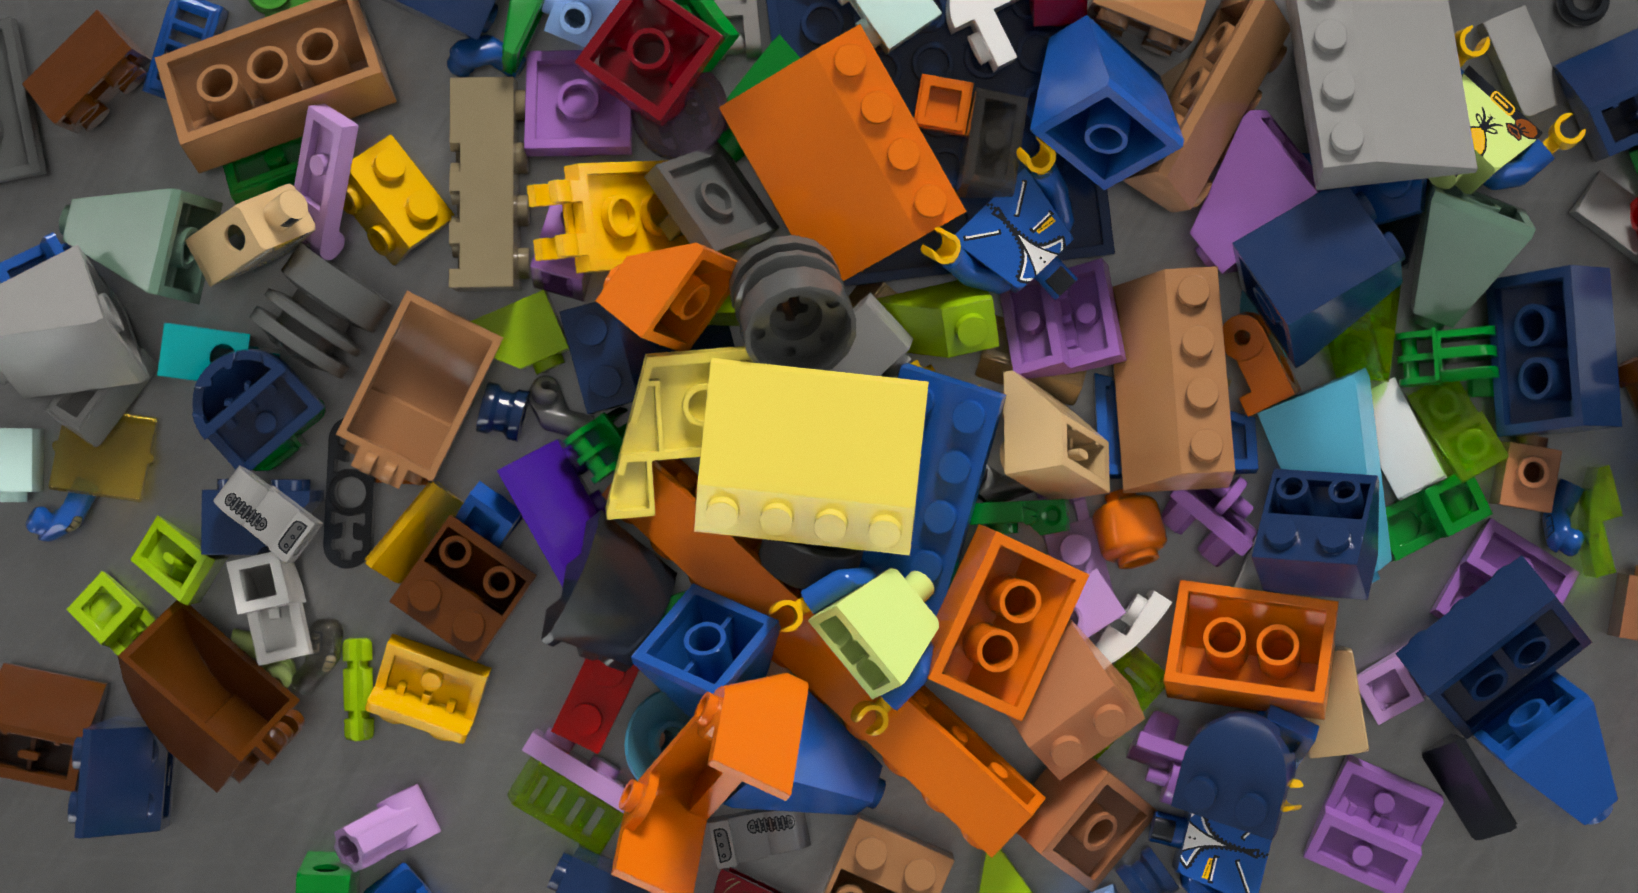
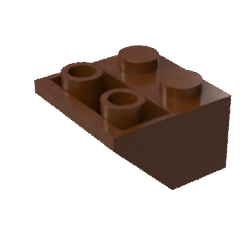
M97 9L22 85L55 125L77 134L83 128L88 132L106 118L110 112L106 105L120 91L126 95L145 79L147 72L144 68L151 62V59L109 16Z
M450 514L389 602L474 662H478L483 658L507 624L538 575Z
M3 663L0 671V777L69 792L78 791L80 770L73 769L72 766L74 741L76 737L83 736L84 728L101 722L109 684L11 663Z

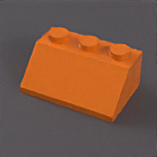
M979 524L936 616L939 621V629L931 640L934 649L927 679L1022 721L1088 580L1089 574Z
M1180 580L1164 675L1167 698L1265 712L1270 705H1274L1300 717L1325 720L1333 667L1339 601Z

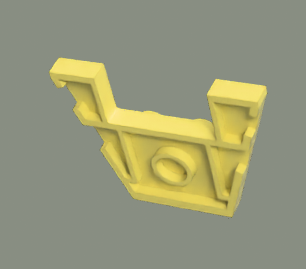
M745 346L645 354L605 507L607 520L655 516L652 462L655 460L701 456L711 359L752 362Z

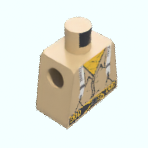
M286 184L233 206L188 237L185 242L208 285L212 287L286 256L300 242H303L316 231V228L308 212V204L305 197L296 190L295 186ZM244 233L245 245L242 250H238L231 245L229 238L235 234L239 237Z

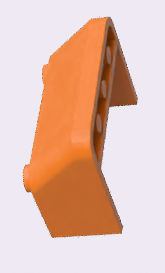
M782 673L720 686L713 694L706 692L699 701L694 716L640 779L638 781L631 779L624 788L619 801V809L623 810L624 813L611 875L651 893H694L707 820L743 781L784 801H787L791 796L807 702L808 683L789 673Z

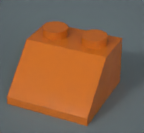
M697 242L626 256L621 264L609 272L603 284L604 289L595 301L641 338L676 351H688L729 296V279L737 260Z

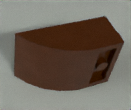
M178 600L118 655L121 674L127 691L148 728L174 757L216 793L232 778L240 784L252 772L260 760L269 765L299 734L305 724L303 715L299 711L294 710L300 701L299 698L262 666H258L255 660L196 609Z

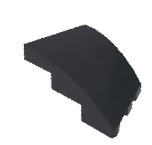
M600 510L586 521L581 554L566 565L561 598L546 609L541 640L552 647L561 642L576 646L580 657L591 661L600 660L608 667L625 672L633 665L631 659L633 653L650 635L663 617L675 586L677 573L614 520H607L606 514Z

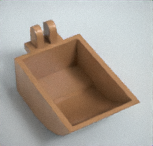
M406 291L336 435L347 440L343 449L355 455L350 466L397 489H400L404 479L420 486L423 478L432 482L435 481L486 377L503 337Z

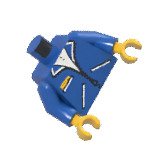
M1037 136L1036 140L1040 143V150L1036 156L1030 158L1021 147L1016 151L1017 158L1031 170V174L1024 168L955 235L940 227H936L934 230L942 236V244L938 250L934 251L925 245L921 246L923 255L941 263L964 286L995 294H1002L1009 290L1017 293L1034 278L1056 300L1078 279L1057 257L1073 240L1070 231L1074 225V217L1068 187L1055 164V150Z
M1294 779L1289 787L1301 788L1304 785L1301 780ZM1286 800L1283 812L1300 810L1302 805H1292ZM1155 811L1148 836L1149 842L1176 848L1172 867L1176 872L1180 873L1181 887L1187 893L1260 892L1271 840L1187 811L1184 812V817Z

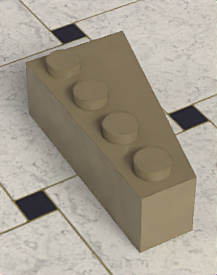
M514 77L450 78L449 144L451 152H456V163H451L449 192L452 205H457V216H452L451 222H449V245L452 249L453 258H458V269H449V288L458 292L522 291V279H531L530 248H521V227L530 226L528 195H520V174L529 173V157L525 153L524 142H519V121H525L526 90H518V82Z

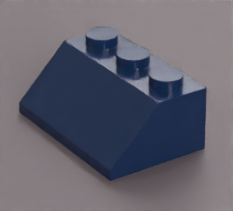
M1567 265L1497 278L1486 290L1488 325H1495L1496 336L1490 338V345L1497 346L1498 356L1491 359V365L1499 367V378H1493L1497 437L1579 433L1623 427L1610 268Z
M1521 555L1511 564L1498 569L1488 582L1470 596L1457 601L1447 614L1429 628L1416 633L1409 640L1408 644L1395 654L1431 701L1459 732L1468 739L1593 642Z

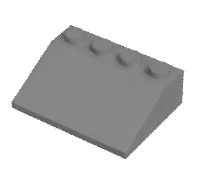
M1285 0L1316 190L1477 172L1478 167L1449 0Z

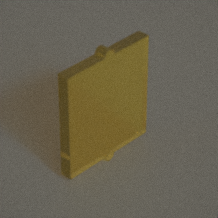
M124 413L98 447L92 446L61 425L59 439L52 443L55 457L48 485L49 489L141 502L148 467L155 464L151 453L158 424L157 418Z

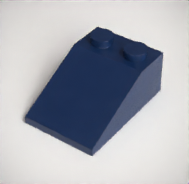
M596 301L559 311L587 414H595L633 403L645 354L676 351L641 338ZM707 325L690 350L735 347L730 327Z

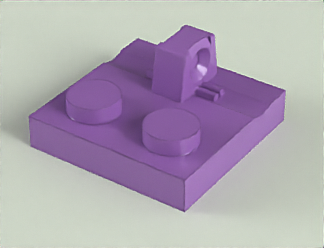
M583 50L527 51L524 150L527 157L632 155L633 109L605 91L577 68L575 60Z

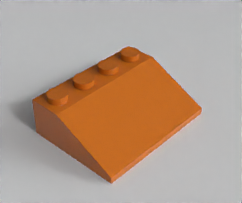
M861 24L813 50L719 107L721 114L790 235L814 239L828 249L838 265L843 281L932 232L936 227H940L967 212Z

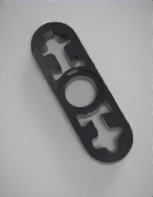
M342 418L333 425L328 439L323 549L327 559L333 565L339 568L350 569L366 562L365 558L374 548L377 483L375 477L367 475L358 469L337 470L338 460L349 462L350 452L343 449L344 445L340 443V436L336 435L344 419ZM347 477L358 478L366 489L364 501L355 508L344 506L337 498V487ZM335 512L344 516L365 514L364 525L358 522L353 523V538L361 540L363 547L362 550L353 552L351 560L344 559L345 554L343 550L335 549V540L344 538L346 534V522L336 524Z

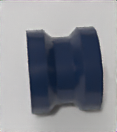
M489 381L482 398L476 432L488 434L494 430L502 432L506 439L518 442L528 410L530 391L518 389L512 393L504 391L500 384Z
M1150 846L1140 852L1139 860L1132 865L1123 864L1115 870L1131 893H1175L1180 889Z

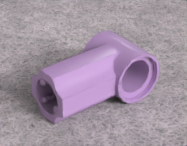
M415 784L376 804L378 809L335 831L336 841L334 849L341 863L348 865L354 872H357L386 858L387 855L396 850L401 852L439 833L441 829L419 785Z

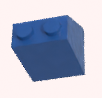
M1086 15L1049 37L1030 131L1103 190L1183 148L1184 138L1160 75L1093 19Z

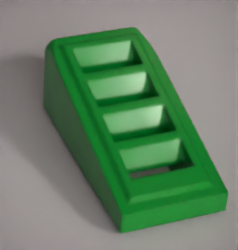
M510 0L502 47L503 72L513 75V72L516 73L544 15V12H542L544 0Z

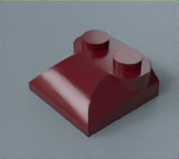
M620 0L575 60L577 68L605 91L644 118L663 127L666 121L674 118L681 112L686 102V94L724 40V36L672 0Z

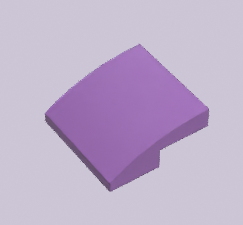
M1103 258L1069 267L1068 269L1078 279L1056 300L1034 278L1017 293L1009 290L1000 294L1013 371L1028 379L1075 373L1127 361L1109 266Z
M1489 518L1459 561L1429 613L1440 619L1450 611L1457 601L1470 596L1488 582L1498 569L1511 564L1521 555L1562 605L1580 572L1494 519Z
M1346 755L1314 824L1303 857L1384 893H1403L1422 856L1421 846L1444 803L1443 795L1357 757Z

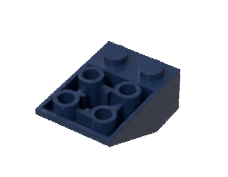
M115 716L84 728L83 736L76 737L72 752L73 769L80 770L78 791L71 792L68 803V822L75 824L74 838L85 839L157 832L170 826L175 757L152 733L143 718Z

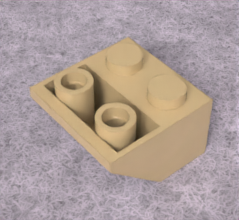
M1013 370L1003 372L1004 391L1001 393L1007 396L1001 413L1004 418V442L1000 446V461L1005 470V475L1049 500L1073 499L1110 493L1109 442L1060 399Z

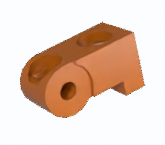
M1254 312L1240 313L1224 323L1225 353L1237 360L1251 392L1239 398L1248 417L1302 390L1278 341L1259 314Z

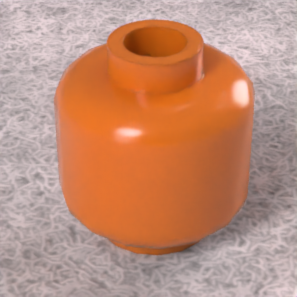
M1123 489L1107 494L1105 496L1106 504L1099 507L1092 516V523L1103 558L1108 562L1117 563L1119 569H1133L1158 560V551L1166 545L1167 534L1157 501L1147 495L1123 493Z

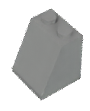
M78 244L0 284V383L5 385L10 382L23 399L138 384L149 379L124 305Z

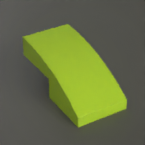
M101 571L66 609L101 645L109 647L117 656L157 619L146 606L104 571Z

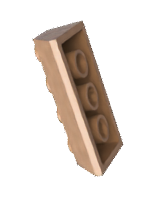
M311 0L155 57L180 146L199 174L302 137L308 106L326 104L351 119L397 102L382 55L360 0Z
M1223 0L1220 2L1168 97L1184 138L1183 148L1122 180L1171 213L1191 210L1192 207L1196 208L1204 201L1211 189L1212 181L1208 178L1217 162L1221 163L1234 138L1235 134L1233 133L1242 117L1250 110H1254L1262 97V91L1258 88L1267 72L1271 73L1279 66L1287 52V46L1284 45V42L1290 33V26L1274 0Z
M1218 266L1163 269L1113 286L1127 360L1113 364L1123 493L1229 488L1235 474Z

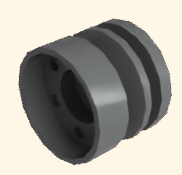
M796 235L773 237L751 247L737 261L729 279L730 300L740 325V333L745 349L752 362L829 371L848 355L856 338V316L845 291V285L838 265L828 249L814 239Z
M300 242L281 269L285 277L298 288L294 295L291 297L281 291L268 288L264 295L283 311L279 316H276L268 310L256 306L249 317L262 328L272 343L311 369L315 368L343 379L350 367L335 356L332 351L337 346L347 353L358 357L362 350L345 332L350 325L374 333L393 304L331 260H324L315 254L309 246Z

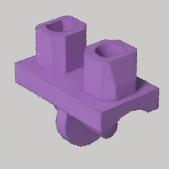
M1240 475L1231 482L1229 488L1171 491L1170 499L1161 514L1163 523L1180 535L1183 534L1195 519H1198L1211 531L1199 543L1197 549L1215 567L1222 565L1234 556L1236 552L1243 557L1253 546L1252 539L1258 531L1245 520L1254 507L1240 496L1248 484Z
M1154 711L1148 718L1142 731L1130 743L1126 758L1149 766L1144 781L1162 786L1159 802L1171 805L1182 760L1188 747L1174 742L1180 720L1175 716ZM1199 727L1197 729V731L1195 732V736L1198 734L1202 727Z

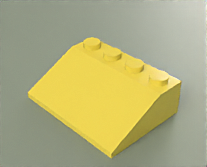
M712 358L698 474L694 532L910 555L929 382Z

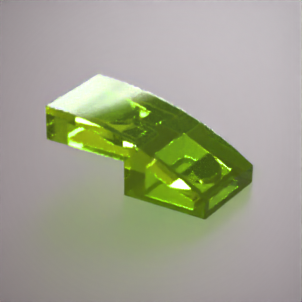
M1597 464L1587 467L1582 483L1584 491L1579 499L1578 530L1582 531L1585 536L1579 550L1584 576L1594 578L1616 573L1603 521L1623 516L1610 465Z

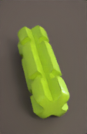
M348 638L342 644L343 661H347V668L343 669L344 711H348V718L344 719V736L346 740L366 741L374 736V717H370V713L365 710L367 699L373 690V668L368 667V661L373 660L372 642L368 638Z

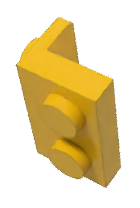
M391 134L352 159L343 210L355 217L367 232L368 241L373 249L380 255L385 256L392 265H397L412 249L449 225L452 216H455Z
M392 633L385 648L375 686L367 699L365 710L379 715L386 722L405 724L428 732L438 740L464 744L476 721L492 668Z

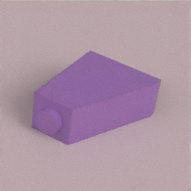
M1250 110L1243 116L1190 231L1191 236L1199 244L1195 250L1200 259L1207 267L1218 266V270L1222 274L1238 272L1233 242L1323 191L1316 190L1312 165L1267 110Z

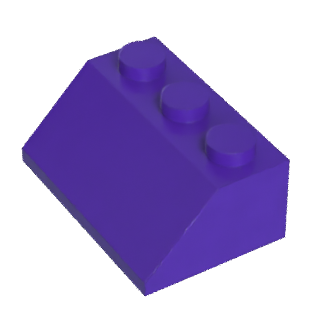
M556 439L500 468L497 472L563 588L566 565L582 552L586 521L600 510L606 514L607 500L601 495L600 489L593 493L590 492L581 476L589 471L588 467L585 464L580 466L577 462V459L580 457L571 445L565 447L561 439Z

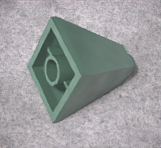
M1429 181L1426 189L1425 212L1421 214L1418 227L1410 306L1415 314L1412 320L1416 324L1429 330L1435 327L1438 331L1443 330L1444 325L1453 328L1532 239L1536 228L1525 209L1478 191L1472 194L1463 193L1456 185L1450 189H1441Z
M174 188L72 199L71 205H66L62 210L59 219V231L63 235L62 240L72 247L78 244L85 255L145 292L199 305L205 277L185 240L219 217L223 203Z

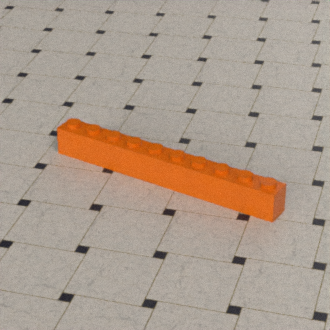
M680 458L653 461L655 516L625 518L621 520L638 528L650 540L654 551L661 557L672 560L688 575L691 584L694 583L779 620L780 630L790 626L794 621V612L790 607L782 606L771 615H768V612L776 602L782 600L796 601L801 598L802 589L789 586L780 581L763 567L758 555L763 539L694 532L698 475ZM611 484L601 494L606 500L608 499ZM812 611L804 614L803 621L796 630L779 632L771 660L783 668H788L798 678L806 681L809 686L808 691L820 703L827 704L843 719L847 730L853 736L860 740H866L882 755L885 765L896 775L909 780L921 792L924 801L929 807L939 813H944L960 828L965 840L973 847L984 850L992 858L1033 816L1046 799L1042 793L925 685L898 711L892 708L887 713L889 721L883 733L875 736L868 735L865 731L876 720L875 710L868 711L856 723L851 720V711L859 702L866 700L875 703L881 696L872 700L811 626L808 620L815 614Z

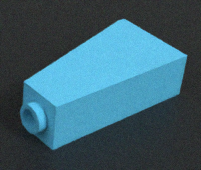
M1365 367L1287 398L1257 414L1280 469L1378 475V558L1373 575V583L1380 579L1378 571L1392 561L1371 383L1370 376Z

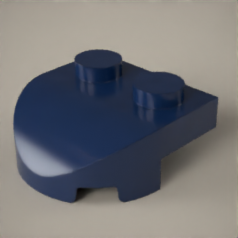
M242 349L229 352L217 358L199 376L193 392L192 416L196 428L203 439L206 440L208 438L235 470L240 465L251 471L324 409L325 406L294 370L280 357L264 350Z
M1247 711L1228 712L1225 716L1217 718L1208 724L1206 723L1188 746L1182 760L1171 806L1272 841L1278 831L1289 786L1295 778L1294 752L1290 753L1286 743L1279 735L1280 728L1269 719Z

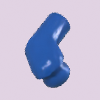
M483 35L478 40L472 38L458 40L450 48V56L446 62L449 71L461 78L468 77L475 68L491 65L506 76L517 79L526 66L527 58L523 57L516 73L513 72V75L503 72V42L492 35Z

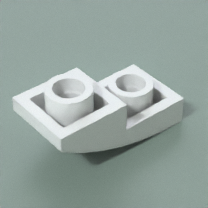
M1394 377L1372 388L1380 465L1397 498L1401 501L1447 478L1426 432L1421 428L1403 388L1399 387V381Z
M1151 589L1148 590L1144 597L1137 593L1125 609L1126 613L1121 617V620L1127 624L1122 633L1107 625L1090 636L1089 639L1113 663L1134 648L1153 629L1172 602Z

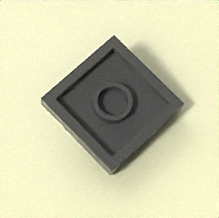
M719 143L656 164L644 176L669 212L659 224L669 241L684 235L690 244L697 242L727 255L764 241L779 229V226L734 160Z

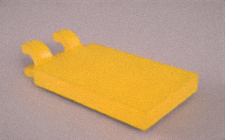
M668 160L577 163L564 166L565 180L548 181V184L528 185L529 207L562 205L566 233L555 235L553 238L534 239L535 260L547 261L575 258L576 274L608 272L621 264L626 256L690 244L684 235L675 238L673 241L668 240L659 224L669 212L644 177L656 164Z

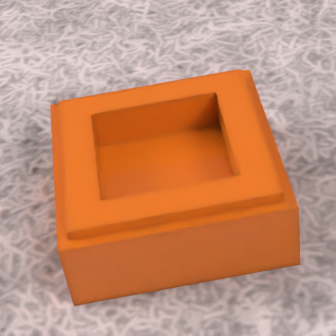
M921 74L913 117L918 127L923 130L964 137L974 83Z

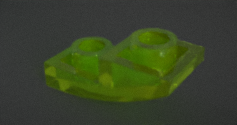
M1460 381L1446 382L1444 386H1425L1407 396L1418 421L1462 484L1509 458L1507 451L1482 411H1477Z

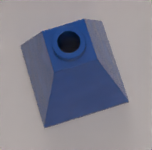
M693 583L633 653L631 659L632 663L683 712L692 718L699 701L706 692L713 694L720 686L767 676L781 626L777 619Z
M1557 671L1471 736L1511 771L1583 825H1594L1605 820L1611 814L1613 804L1618 801L1594 702L1588 694Z
M808 691L791 796L787 801H784L742 781L723 802V805L738 809L857 815L866 807L874 809L879 804L886 787V781L879 778L883 765Z

